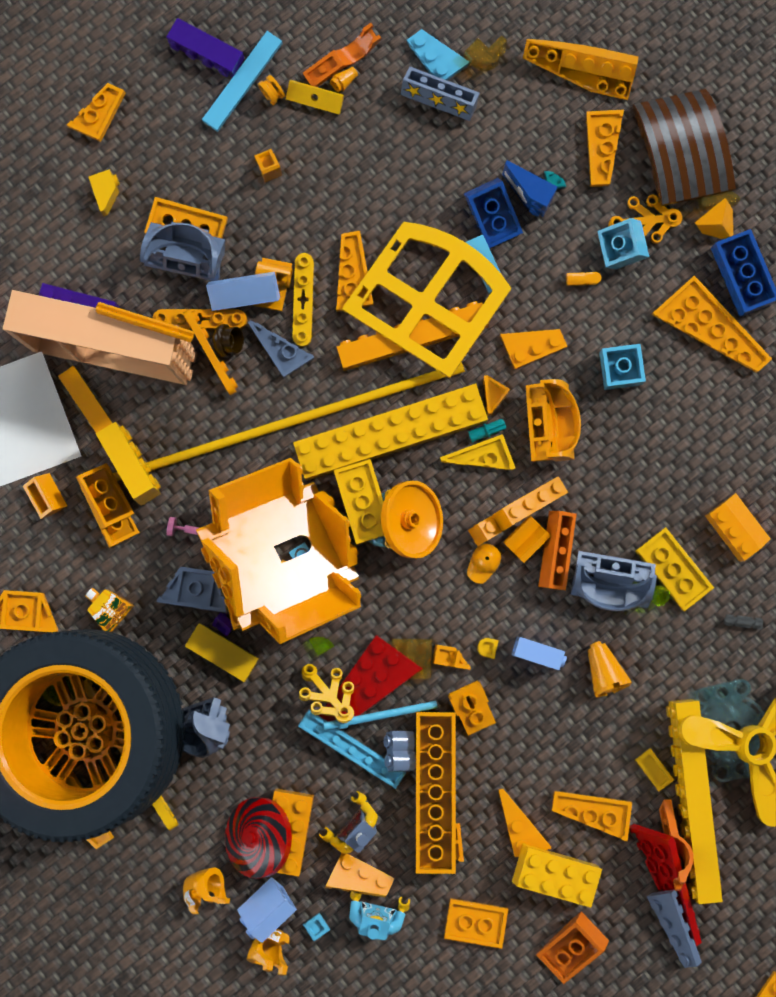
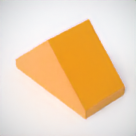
M272 149L254 155L265 182L283 176Z

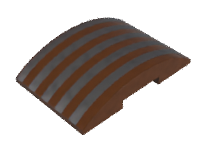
M706 89L633 104L640 134L645 141L652 166V176L661 206L735 191L734 171L726 134L716 105Z

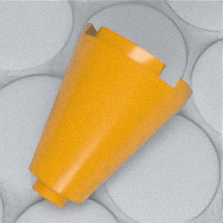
M601 641L590 645V649L587 651L596 698L608 695L607 693H616L629 687L632 684L631 679L606 643L601 644Z

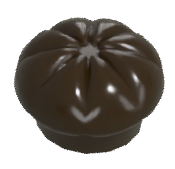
M227 324L217 326L213 334L214 349L223 358H229L232 354L241 352L244 344L241 329L239 327H230Z

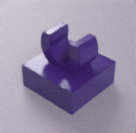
M229 611L224 614L220 612L212 624L226 637L233 630L231 620L227 618Z

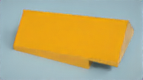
M107 463L76 477L109 548L140 533L131 518L134 512Z

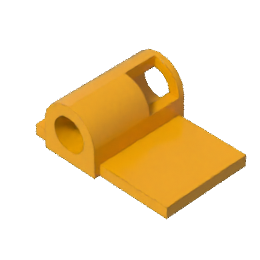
M262 258V262L258 261L255 275L275 272L280 299L253 306L282 312L287 288L290 287L293 273L292 263Z
M475 681L449 693L448 698L456 715L460 717L468 736L496 723L480 681Z

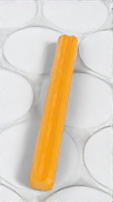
M98 302L95 311L98 314L187 342H192L194 338V332L101 302Z

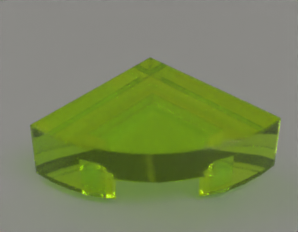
M312 637L309 639L318 656L335 647L330 640L324 637Z

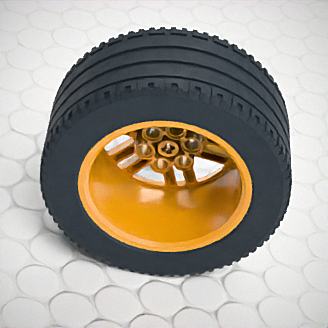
M84 629L38 635L11 647V650H7L0 656V818L4 819V823H8L13 829L17 828L19 832L25 833L28 836L34 835L36 839L45 841L51 839V842L81 841L100 836L134 819L146 811L164 793V789L169 786L173 779L172 775L176 773L180 764L179 758L183 754V740H185L186 727H184V709L182 710L181 708L183 704L180 700V694L176 692L177 687L174 685L172 677L168 676L169 672L162 663L157 662L158 659L150 651H145V647L137 642H132L131 639L122 635L102 630ZM64 676H69L76 696L75 700H73ZM81 676L101 686L93 698H88ZM50 685L55 687L63 706V710L59 713L36 708L39 698ZM109 694L112 700L108 705H106L104 703V700ZM84 706L88 708L87 716H85L82 711ZM117 708L119 710L122 721H118L114 713L117 710ZM67 714H68V715L70 716V718H71L70 723H68ZM99 718L102 719L104 723L102 728L99 727L97 723ZM32 719L54 722L55 728L31 726ZM118 731L124 732V739L118 738ZM65 734L68 736V742L65 740ZM32 737L51 738L57 746L44 764H41L35 753ZM96 738L101 741L100 748L95 744ZM78 746L83 748V754L79 751ZM113 747L123 749L118 766H116L110 753ZM64 754L67 755L68 760L57 777H53L50 772ZM98 759L101 760L108 774L109 780L107 782L104 780L97 761ZM79 760L84 761L93 783L92 788H78L65 783Z

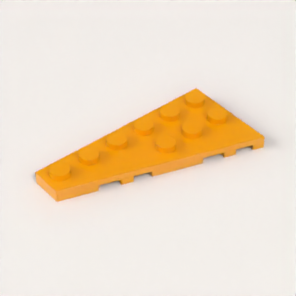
M695 276L651 314L756 373L772 360L765 350Z

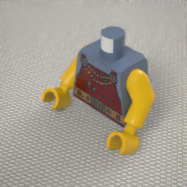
M356 791L359 795L358 799L351 796V800L361 805V807L336 835L337 837H334V833L327 827H324L327 830L325 836L319 834L325 842H330L334 848L343 854L353 851L361 852L377 833L376 822L378 815L369 802H366V795L359 791Z

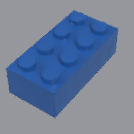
M751 229L718 241L711 247L739 317L776 303V287Z

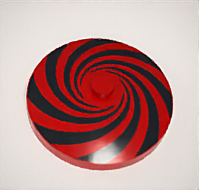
M254 797L242 801L231 813L225 831L226 851L231 863L244 876L256 879L270 877L283 867L289 856L292 843L291 826L286 813L279 804L268 798Z

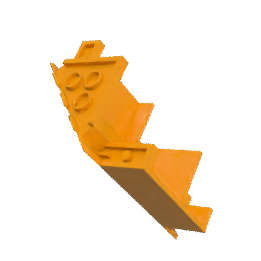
M292 458L210 489L209 497L213 523L196 529L203 545L201 552L206 562L210 563L211 569L214 572L212 576L218 589H222L226 598L224 602L230 615L235 614L242 631L261 624L279 644L361 607V593L358 588L351 584V582L358 580L359 576L354 567L358 564V549L350 543L349 520L334 507L335 500L332 496H329L324 490L319 492L314 482L306 485L303 484L302 467ZM301 535L309 539L311 543L309 552L281 563L274 546Z

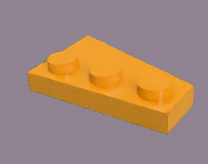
M560 329L500 334L515 370L568 347Z

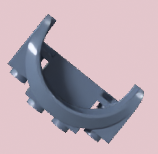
M151 222L142 242L140 262H144V266L209 281H217L220 279V265L225 254V239L213 237L209 234V230L187 223L171 222V224L161 225ZM167 247L165 251L160 250V248Z
M578 551L571 595L583 597L592 605L610 611H624L635 607L648 608L656 585V564Z
M213 697L182 708V710L184 709L185 718L184 727H186L185 740H183L184 752L195 757L205 758L226 746L230 731H228L230 724L225 723L227 708L220 706V699Z

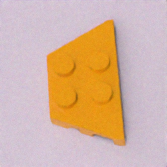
M9 590L2 592L0 596V629L58 632V627L44 593Z

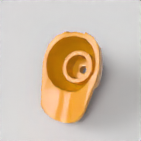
M482 544L475 549L467 569V576L470 580L483 584L491 577L501 562V553L498 548L491 544Z

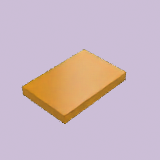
M450 898L444 939L502 949L508 908Z

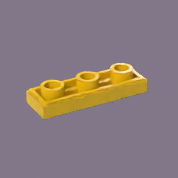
M290 80L286 100L340 114L344 95ZM313 94H316L318 99H314Z

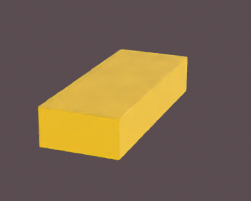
M202 623L197 625L185 645L188 649L243 682H246L259 660L258 657Z

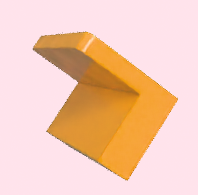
M528 516L504 540V544L525 563L551 535L532 516Z

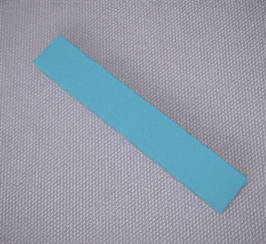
M266 31L202 118L205 124L217 132L220 130L283 44L282 40Z
M308 709L298 725L299 728L393 788H397L406 772H388L383 756L339 728L324 730L323 722L328 721L319 715H313L311 710Z

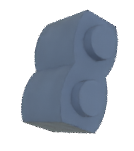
M386 732L384 746L387 749V755L385 756L384 763L388 772L414 771L416 768L414 732Z

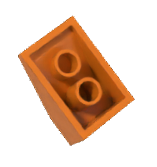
M581 911L536 956L565 984L605 951L609 940Z

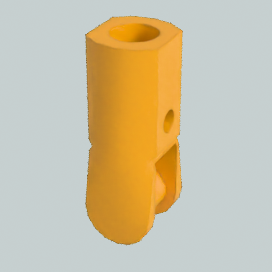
M598 272L567 273L566 286L597 285L602 277Z

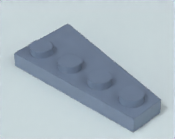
M673 889L651 893L647 896L651 908L655 911L660 925L664 928L670 944L674 947L679 957V961L683 964L684 968L697 967L702 961L694 939L689 936L690 927L688 922H684L682 904H678L676 899L678 896L677 891Z

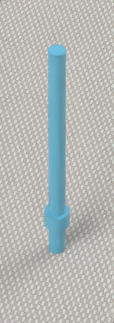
M431 701L354 716L348 723H340L337 720L323 722V729L348 728L349 725L436 709L438 705L437 701Z

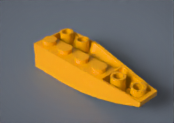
M527 39L523 59L590 92L624 100L629 98L638 64V56L586 45L548 40Z

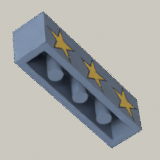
M409 67L403 78L401 88L402 96L468 121L471 120L475 112L480 94L477 91L413 67Z

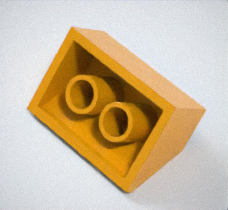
M736 493L705 515L739 562L747 560L770 540V537Z

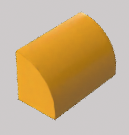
M50 473L33 477L23 485L40 519L49 517L68 506Z

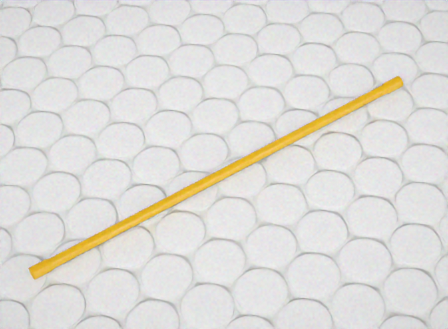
M462 362L452 376L465 372ZM435 370L147 462L152 471L447 376ZM118 472L113 473L117 482L122 480Z

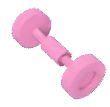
M169 518L167 536H174L176 529L183 530L184 533L198 535L196 529L199 527L177 526V518Z

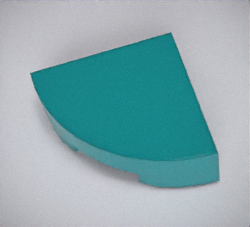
M544 171L545 180L557 186V190L566 188L563 178L552 171Z

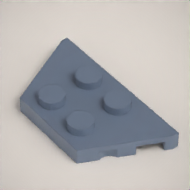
M180 567L175 573L174 579L170 580L166 586L167 589L164 594L157 599V602L228 613V608L224 602L225 596L222 589H218L212 576L214 574L213 571Z

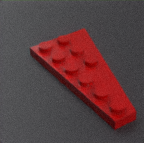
M376 635L338 688L337 699L342 704L344 696L342 686L345 682H352L354 684V692L351 694L349 706L353 708L354 716L362 715L394 692L399 686L410 680L411 677L421 672L423 668ZM330 703L326 705V707L334 708ZM319 715L326 721L336 720L335 716Z
M637 824L630 825L629 830L631 833H635L639 841L636 845L647 858L645 863L658 890L675 889L673 880L678 878V872L682 870L674 837ZM685 882L681 890L677 891L678 896L676 899L678 904H682L684 922H688L690 927L689 936L694 939L697 947L702 941L695 919V912L691 904V897Z

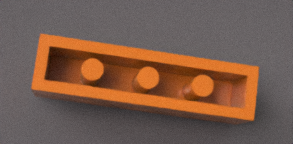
M549 511L546 531L551 537L544 543L538 587L566 591L577 514L564 511Z

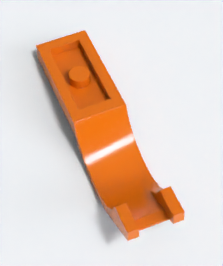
M372 23L365 26L360 35L349 45L342 49L331 51L305 70L303 75L309 84L319 87L343 68L351 66L364 58L382 39L380 35L376 36L372 28L374 26Z
M664 799L659 808L663 833L674 837L677 851L684 862V870L679 871L678 878L673 880L675 891H680L693 865V852L690 845L678 834L672 800Z

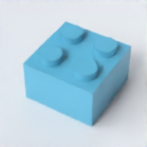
M629 218L597 231L607 268L619 269L649 258L640 220Z
M641 344L602 348L599 352L604 390L640 386L646 382Z

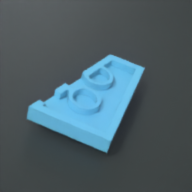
M422 29L407 39V44L431 75L448 81L470 65L468 60Z

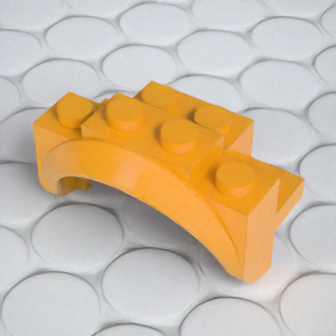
M549 379L540 380L539 384L526 385L531 461L553 460L557 462L575 460L574 449L580 437L581 418L576 400L569 390V384L563 380Z

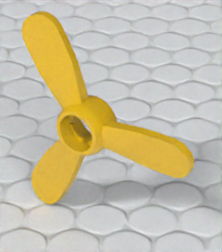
M776 698L772 701L758 725H748L739 731L708 718L699 716L685 717L679 725V733L681 739L686 744L716 751H735L739 759L749 764L751 793L757 817L767 826L775 827L776 773L770 761L776 753ZM757 734L760 739V747L756 754L751 755L748 748L749 742Z

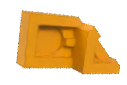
M435 644L433 664L471 669L461 652L455 647Z

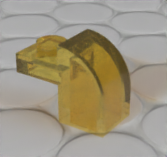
M501 35L488 48L477 38L465 50L464 58L478 70H492L498 66L499 57L505 53L507 40Z

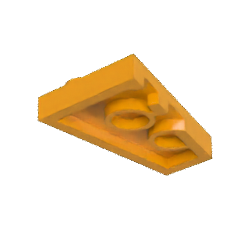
M107 83L92 98V102L85 109L82 108L78 112L79 115L67 124L68 128L101 142L126 92Z
M341 853L325 888L342 889V891H354L366 895L386 897L395 878L349 854Z

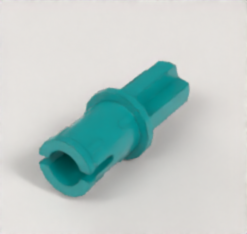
M499 419L489 424L484 423L483 426L468 431L471 442L473 443L487 436L490 438V435L505 430L506 424L503 419Z

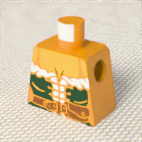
M91 588L85 595L92 602L87 609L100 627L108 632H112L134 607L132 603L108 589L103 590L100 594L94 588Z

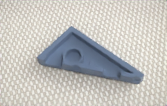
M251 320L248 322L283 378H286L315 359L312 354L291 344L274 332L272 333L265 329L262 325Z

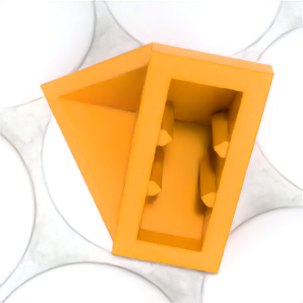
M726 198L694 222L702 234L720 239L734 236L733 209Z
M486 375L483 377L487 416H491L506 398L510 389Z

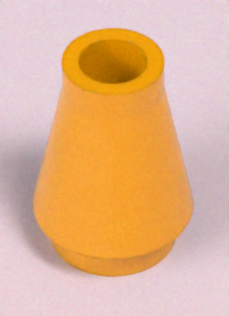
M350 67L333 75L330 84L336 92H343L358 76V72L354 67Z

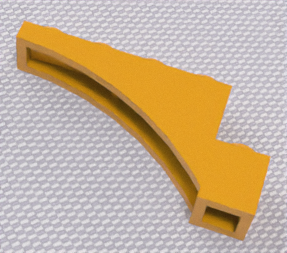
M558 476L470 528L468 532L478 547L564 496L568 491Z

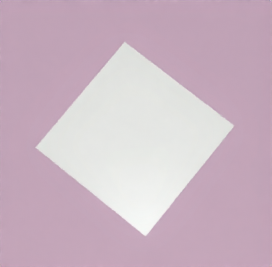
M42 351L0 366V486L81 457Z

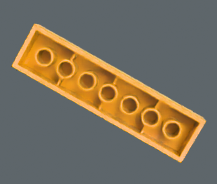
M416 712V874H456V712Z

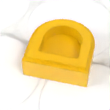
M491 638L481 639L477 645L479 654L483 657L495 659L499 640Z

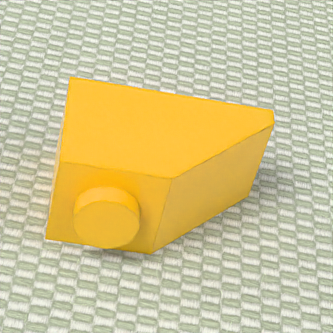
M110 169L88 177L100 212L104 217L108 216L119 194L117 186L120 185L117 175H113Z

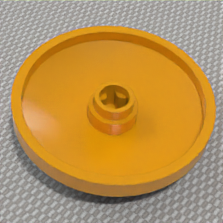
M419 481L401 482L395 485L386 495L381 511V524L389 546L398 555L413 559L427 556L438 545L443 530V514L437 496L426 484Z

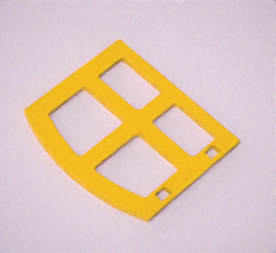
M403 222L345 303L342 310L448 378H451L511 291V287L496 267L466 242L436 228ZM409 240L426 243L449 252V256L423 292H418L387 272ZM398 241L401 245L395 252L391 248ZM461 262H466L474 269L492 290L471 322H466L435 302L436 297ZM378 285L412 305L411 310L396 329L362 308L367 298ZM365 287L368 292L362 299L358 294ZM424 315L430 316L460 336L445 359L440 358L409 338Z

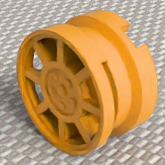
M269 74L265 81L257 83L265 98L271 100V105H275L278 99L285 97L284 91L272 75Z

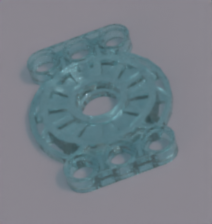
M744 679L701 687L694 693V699L703 705L700 710L701 717L704 715V718L723 724L735 721L741 728L748 725H758L761 721L760 718L765 714L755 701L747 697L751 691V685ZM740 682L746 685V691L742 694L736 690V686ZM720 687H725L728 691L727 696L724 698L719 697L717 694ZM701 691H706L709 695L708 700L705 702L699 700V693ZM751 704H753L758 709V711L760 712L759 714H757L755 710L750 707ZM757 734L749 742L748 748L751 755H754V752L760 747V739ZM708 749L713 754V757H711L705 750L706 757L716 763L713 767L712 775L717 781L728 782L750 777L749 764L739 759L735 751ZM739 763H743L746 767L743 774L736 772V766ZM721 767H724L727 771L725 778L717 776V770Z

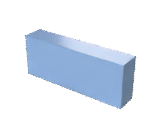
M275 272L211 281L206 285L212 311L274 302L280 299Z

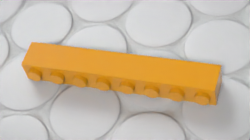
M471 302L465 308L454 307L449 309V311L466 322H471L482 307L483 302ZM422 318L409 336L410 339L423 347L459 337L457 333L433 318L425 320ZM377 332L376 335L372 336L368 334L362 335L353 342L350 340L340 342V346H337L344 371L407 352Z

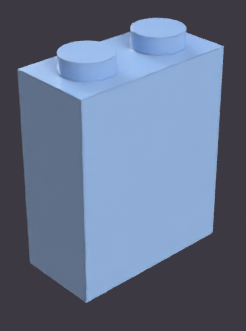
M522 637L516 638L511 653L512 656L556 670L564 667L567 656H564L565 651Z
M272 877L237 909L241 916L239 918L240 922L247 928V935L253 940L256 938L261 943L297 910L284 887Z

